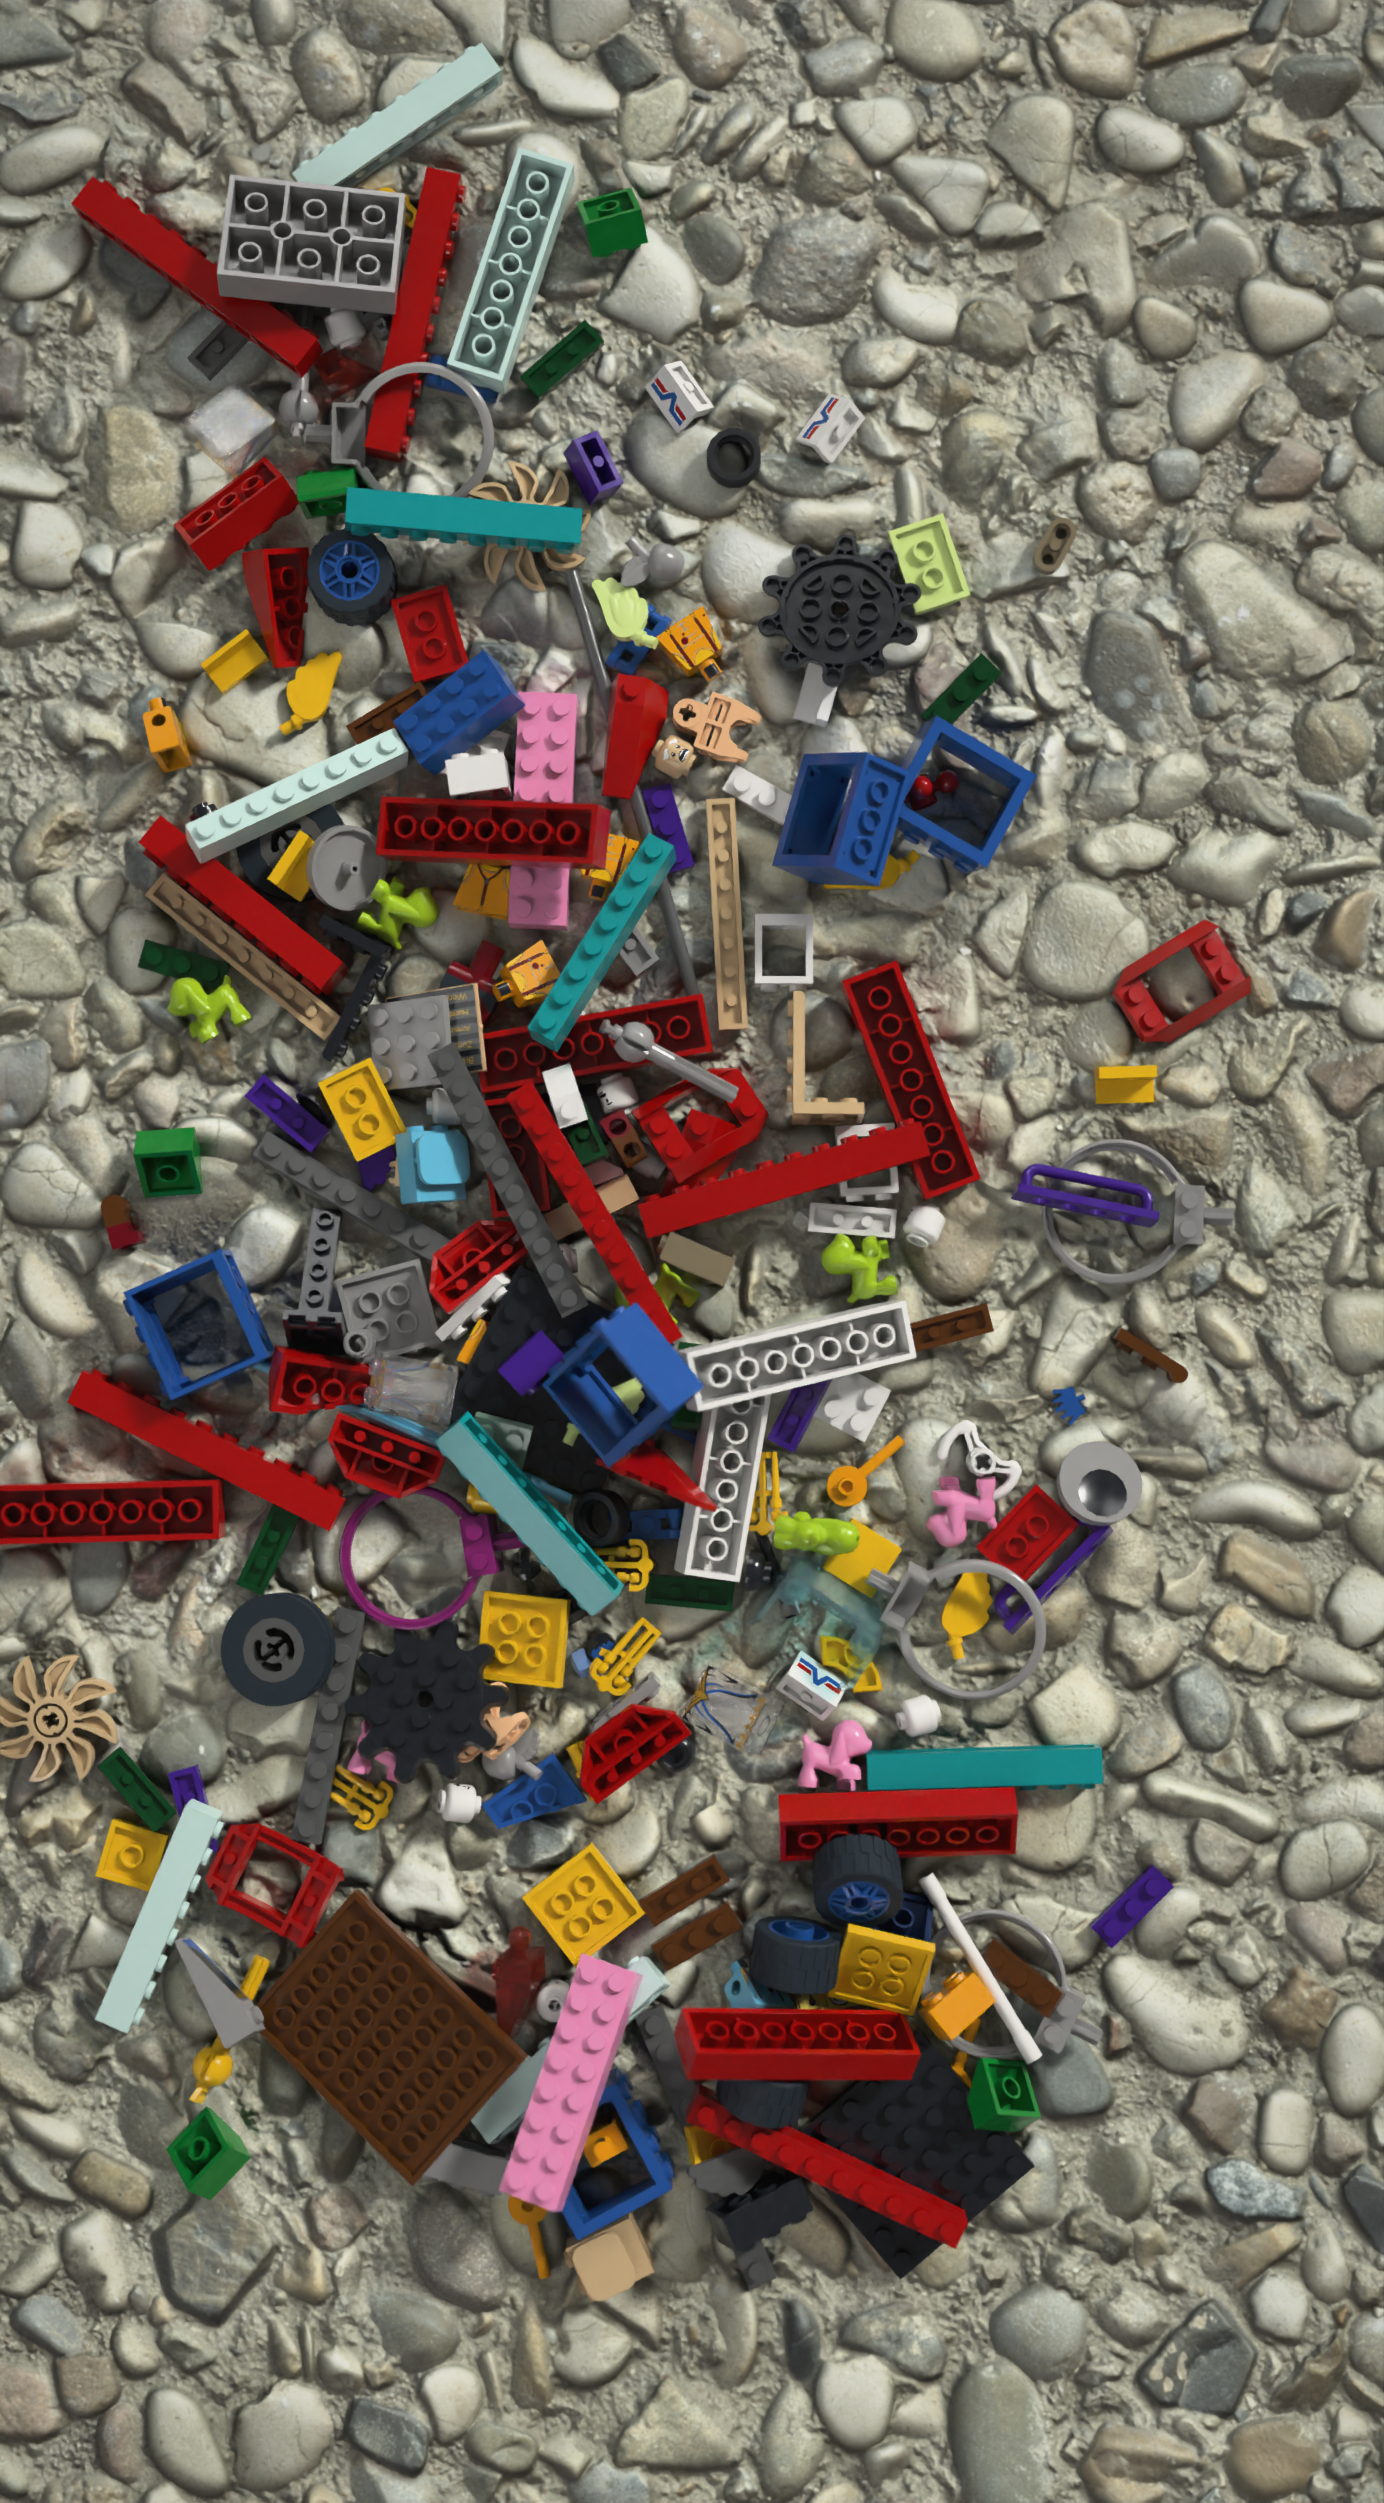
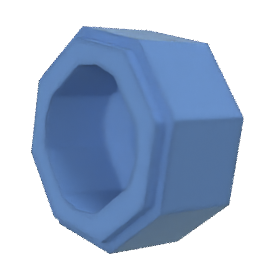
M581 1647L571 1653L570 1660L575 1672L584 1678L590 1675L589 1667L592 1662L585 1649Z

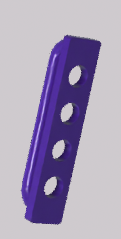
M1044 1164L1028 1166L1022 1173L1020 1183L1012 1190L1011 1197L1012 1200L1151 1228L1159 1221L1160 1212L1153 1211V1196L1143 1185ZM1035 1175L1137 1195L1141 1198L1142 1205L1139 1208L1032 1186V1179Z
M1075 1516L1072 1517L1079 1525H1085L1093 1533L1035 1591L1041 1606L1113 1533L1110 1525H1091L1077 1519ZM1007 1583L996 1595L994 1607L998 1616L1005 1622L1003 1627L1011 1635H1014L1033 1614L1027 1601L1014 1614L1006 1607L1007 1599L1017 1590L1010 1583Z

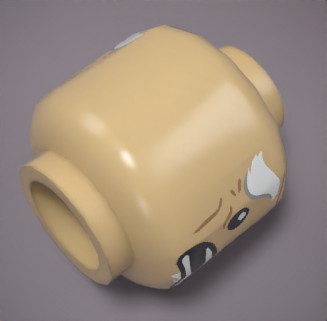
M670 735L665 742L660 739L652 752V755L656 757V769L675 779L680 778L682 775L687 776L697 758L694 755L693 745L675 735Z

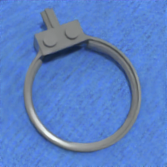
M413 362L386 370L370 381L354 402H332V425L306 424V442L331 443L332 464L352 466L369 489L388 491L374 478L368 467H366L364 444L366 439L367 406H363L364 402L369 403L381 387L399 376L410 373H431L454 382L469 396L479 413L483 429V449L475 472L465 485L449 496L468 497V493L478 486L485 477L494 450L493 422L481 394L461 374L435 363Z
M1122 1139L1102 1140L1083 1146L1070 1154L1058 1167L1070 1170L1085 1157L1107 1150L1129 1151L1152 1161L1164 1172L1171 1184L1178 1183L1175 1186L1173 1243L1176 1244L1174 1248L1168 1245L1156 1260L1137 1271L1123 1274L1097 1272L1083 1266L1068 1254L1055 1231L1053 1208L1042 1206L1044 1231L1051 1248L1058 1258L1078 1275L1105 1284H1126L1149 1277L1164 1267L1182 1246H1202L1204 1225L1233 1226L1234 1208L1204 1207L1205 1186L1187 1185L1184 1183L1171 1163L1157 1151L1141 1143ZM1050 1178L1046 1188L1057 1191L1061 1180Z
M961 1559L926 1570L909 1561L898 1581L875 1568L870 1571L865 1581L866 1584L889 1596L882 1608L879 1620L898 1630L901 1651L910 1668L925 1683L941 1693L965 1700H984L1001 1696L1022 1684L1032 1674L1042 1657L1046 1642V1621L1041 1604L1031 1587L1016 1573L1002 1565L980 1559ZM962 1573H988L1010 1583L1021 1593L1033 1614L1036 1635L1034 1647L1027 1663L1013 1678L997 1688L971 1692L957 1690L942 1684L922 1667L914 1654L910 1633L908 1630H904V1625L910 1621L935 1577L937 1582H940L948 1577Z
M983 1909L958 1916L963 1926L984 1919H998L1014 1923L1035 1936L1047 1951L1053 1964L1055 1978L1057 1981H1062L1061 1987L1058 1986V1988L1066 1993L1052 2016L1050 2018H1043L1033 2039L1037 2046L1044 2045L1060 2054L1070 2033L1097 2046L1103 2030L1078 2017L1086 2001V1994L1068 1985L1061 1955L1055 1944L1041 1928L1025 1917L1005 1910ZM946 1925L930 1942L935 1944V1953L920 1995L921 2000L931 1993L930 1973L934 1957L942 1943L951 1935ZM957 2036L952 2041L946 2040L957 2049L980 2058L1006 2059L1021 2055L1015 2043L989 2047L974 2044L960 2036Z

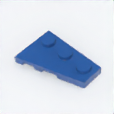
M554 1752L535 1765L543 1771L537 1781L528 1774L523 1773L482 1803L481 1806L498 1829L545 1813H552L574 1804L587 1802L586 1797Z

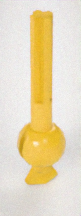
M257 1954L240 1986V1990L252 2002L271 1963L269 1959ZM217 2035L213 2046H206L193 2059L192 2073L198 2080L195 2086L196 2090L189 2099L193 2102L203 2104L211 2086L219 2087L232 2074L233 2059L228 2054L231 2048H224L219 2035Z

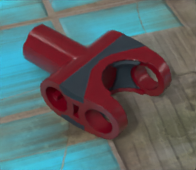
M486 940L481 941L469 967L453 960L439 989L477 983L483 1028L494 1014L500 1002L496 999L492 990V986L500 982L492 979L505 953V950Z

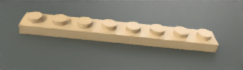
M735 798L706 799L719 1031L748 1030Z
M163 873L145 894L146 897L324 1041L330 1038L340 1015Z

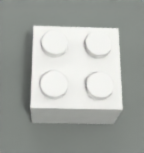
M487 749L481 751V755L469 757L468 753H459L452 755V759L445 760L451 799L498 801L513 798L508 763L504 752H498V749Z

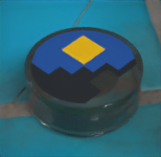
M607 1632L594 1633L588 1640L587 1652L593 1660L598 1657L603 1661L605 1659L603 1656L615 1647L616 1641Z

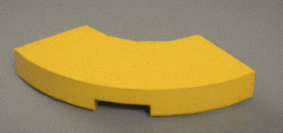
M820 1635L822 1666L834 1667L843 1672L851 1683L853 1693L882 1691V1683L878 1671L872 1660L861 1648L840 1637Z

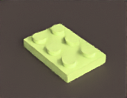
M943 513L888 531L892 550L898 556L897 565L904 584L914 583L921 589L920 599L911 605L915 616L970 598L971 594Z

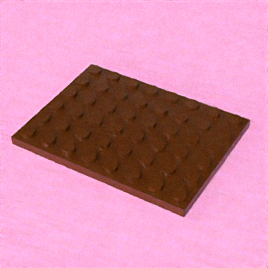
M356 1889L256 2005L264 2017L262 2023L265 2029L259 2033L411 2186L424 2175L528 2057L487 2014L359 1889Z

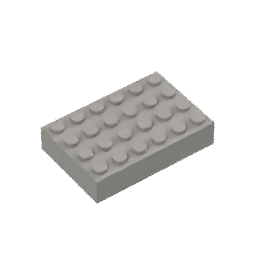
M230 174L217 269L219 295L396 314L406 220L405 194Z

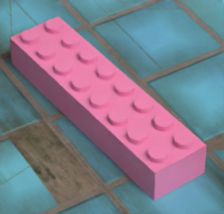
M519 691V695L526 705L518 711L514 801L574 803L578 721L577 694ZM510 866L509 927L512 929L568 931L571 869Z
M581 1954L504 2174L500 2191L553 2212L563 2210L643 1975L586 1954Z

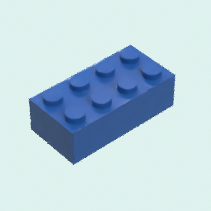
M483 650L393 722L419 764L436 776L446 768L445 760L452 759L451 756L454 754L467 752L526 704L500 664Z

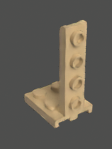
M793 991L792 1000H787V1017H792V1028H787V1045H792V1056H787V1074H792V1085H787L786 1091L787 1102H792L791 1125H861L864 1117V1102H858L856 1098H842L840 1102H828L827 1098L817 1097L812 1098L811 1102H805V994L802 991Z

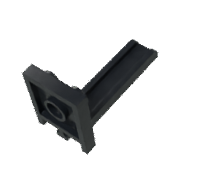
M322 915L318 925L325 929L324 935L336 941L345 942V940L351 942L349 946L351 949L370 956L322 1053L324 1059L329 1062H337L338 1058L343 1059L349 1048V1044L346 1041L351 1032L355 1034L362 1022V1018L359 1015L364 1006L368 1008L375 995L372 989L377 980L381 982L388 969L385 963L387 959H391L395 948L364 932L358 931L353 926L335 917Z
M312 1209L298 1310L283 1309L282 1322L288 1347L306 1349L323 1354L347 1355L343 1347V1340L346 1335L343 1313L330 1312L342 1223V1211L338 1209Z

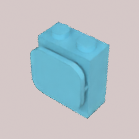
M448 1125L431 1126V1131H424V1126L406 1127L405 1133L395 1135L402 1205L453 1202L466 1199L465 1182L470 1176L468 1142L464 1135L460 1133V1130H448Z

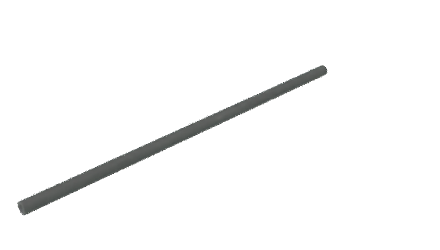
M573 570L565 573V578L608 724L611 682L579 571ZM638 781L630 798V803L643 843L648 833L654 836L655 834L640 782ZM666 876L656 892L686 996L700 994Z

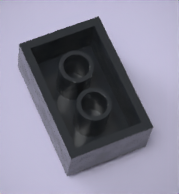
M786 2169L783 2174L772 2171L759 2178L756 2184L743 2195H738L734 2192L705 2208L718 2242L736 2253H745L752 2250L756 2246L755 2243L759 2240L777 2236L781 2233V2228L790 2223L797 2224L807 2218L806 2214L814 2210L801 2177Z

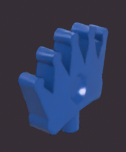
M1074 1387L1053 1390L1054 1394H1061L1052 1400L1053 1403L1063 1402L1058 1408H1055V1412L1066 1410L1060 1417L1065 1419L1072 1416L1071 1420L1068 1421V1424L1072 1425L1080 1415L1085 1413V1409L1079 1403L1086 1399L1084 1394L1076 1397Z

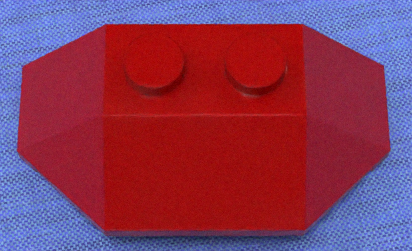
M477 1220L433 1254L429 1293L447 1314L459 1310L495 1275L503 1273L508 1275L529 1255L513 1221Z
M339 1412L327 1439L346 1479L398 1499H402L436 1483L446 1461V1457L436 1449Z
M631 1703L584 1739L580 1785L596 1804H599L692 1733L675 1711Z

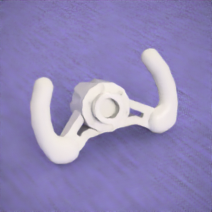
M963 1420L954 1425L944 1435L937 1451L938 1459L945 1460L953 1441L959 1435H964L969 1451L966 1456V1466L971 1473L979 1477L992 1474L993 1472L1007 1473V1480L994 1490L993 1495L994 1501L1002 1499L1018 1483L1022 1473L1020 1465L1014 1460H1000L990 1449L981 1443L976 1425L973 1422ZM972 1439L978 1447H973ZM996 1463L1002 1465V1467H995Z

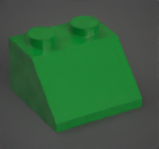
M631 187L576 202L592 257L605 258L611 256L615 251L622 249L635 250L642 244L648 243L642 210Z
M338 465L333 467L332 471L321 473L318 470H310L303 473V476L296 477L298 503L306 519L346 513L347 487L359 488L354 467L347 465Z
M195 1127L136 1132L133 1156L144 1198L202 1194L200 1147Z
M983 2057L978 2060L967 2099L975 2129L1019 2132L1041 2118L1025 2061Z
M207 2106L166 2149L187 2190L208 2200H212L251 2158L240 2136Z

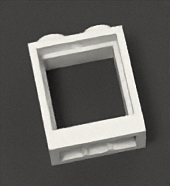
M755 914L754 987H760L761 992H777L778 987H789L790 992H806L807 987H812L813 914ZM762 930H805V976H762Z
M895 1123L836 1126V1146L841 1145L840 1139L857 1134L858 1139L868 1137V1131L885 1126L886 1131L895 1129ZM897 1166L889 1168L890 1186L848 1188L847 1181L838 1183L839 1198L846 1197V1202L864 1201L863 1196L875 1195V1201L892 1200V1194L899 1193Z

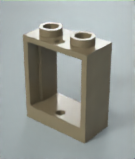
M670 1232L668 1237L662 1236L656 1250L661 1254L659 1257L661 1261L721 1287L725 1286L736 1260L673 1232Z

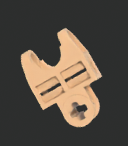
M713 691L708 705L689 698L682 699L675 705L673 724L678 731L696 737L693 744L694 752L718 761L746 763L749 754L737 748L738 745L731 740L729 733L736 726H746V724L759 726L762 717L756 711L740 701ZM722 705L723 707H722V709H721V712H720L718 721H715V720H716V717H717V715H718L720 706ZM687 711H691L692 718H689L688 721H684L683 715H685ZM713 730L714 732H713V734H712V737H711L709 746H706L707 743H708V740H709L711 731Z
M498 1681L490 1684L503 1685L509 1690L510 1693V1688L508 1687L506 1682ZM501 1707L489 1709L484 1716V1723L497 1737L495 1747L489 1751H482L475 1746H466L459 1753V1762H470L481 1752L493 1761L511 1747L528 1729L530 1719L527 1714L519 1712L511 1717L508 1715L500 1718L499 1712Z

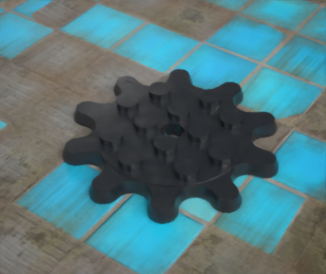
M850 534L840 535L835 541L834 551L827 556L817 555L806 544L795 546L792 550V559L797 566L794 575L787 578L770 575L762 583L763 591L768 596L778 600L779 608L774 614L762 617L759 620L758 630L765 637L780 636L788 640L789 647L781 657L782 667L788 672H795L806 663H817L821 665L823 670V682L832 688L839 686L843 682L845 670L853 665L864 667L873 677L883 676L888 670L887 660L883 656L884 647L892 643L909 646L915 642L918 635L917 629L913 625L901 619L900 612L906 606L913 605L920 599V587L914 583L896 584L891 580L890 572L898 561L895 551L883 549L873 558H862L856 551V539ZM839 606L847 609V613L841 616L840 619L832 614V610Z
M445 1620L440 1623L435 1636L430 1640L419 1639L415 1630L395 1628L393 1635L396 1647L391 1655L380 1657L373 1652H365L359 1657V1669L369 1677L370 1686L365 1693L347 1698L344 1704L345 1712L349 1716L364 1717L370 1723L369 1733L359 1742V1755L364 1759H373L379 1753L391 1752L396 1758L394 1777L402 1784H407L414 1780L419 1766L427 1762L436 1765L440 1776L444 1780H455L461 1772L458 1756L464 1747L475 1746L479 1750L489 1751L497 1743L495 1733L487 1728L484 1723V1716L489 1709L502 1707L507 1704L510 1693L505 1686L490 1685L484 1680V1669L494 1660L495 1650L487 1643H481L470 1651L461 1650L457 1644L459 1627L452 1620ZM422 1693H431L433 1696V1702L427 1708L419 1706V1698Z

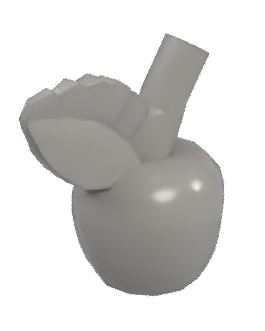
M634 536L625 543L636 556L628 560L623 567L621 573V584L623 586L639 585L648 576L654 580L671 582L676 581L681 575L684 567V556L674 547L667 544H656L651 551H648Z
M536 1728L526 1730L511 1747L493 1761L483 1754L482 1766L484 1771L492 1777L511 1780L521 1770L537 1781L543 1771L529 1761L538 1753L540 1742L538 1730Z

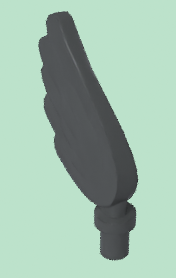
M736 2146L709 2160L690 2165L686 2173L690 2178L694 2179V2184L698 2189H706L709 2193H718L720 2196L725 2197L733 2192L738 2195L745 2194L756 2184L763 2170H772L783 2174L785 2168Z

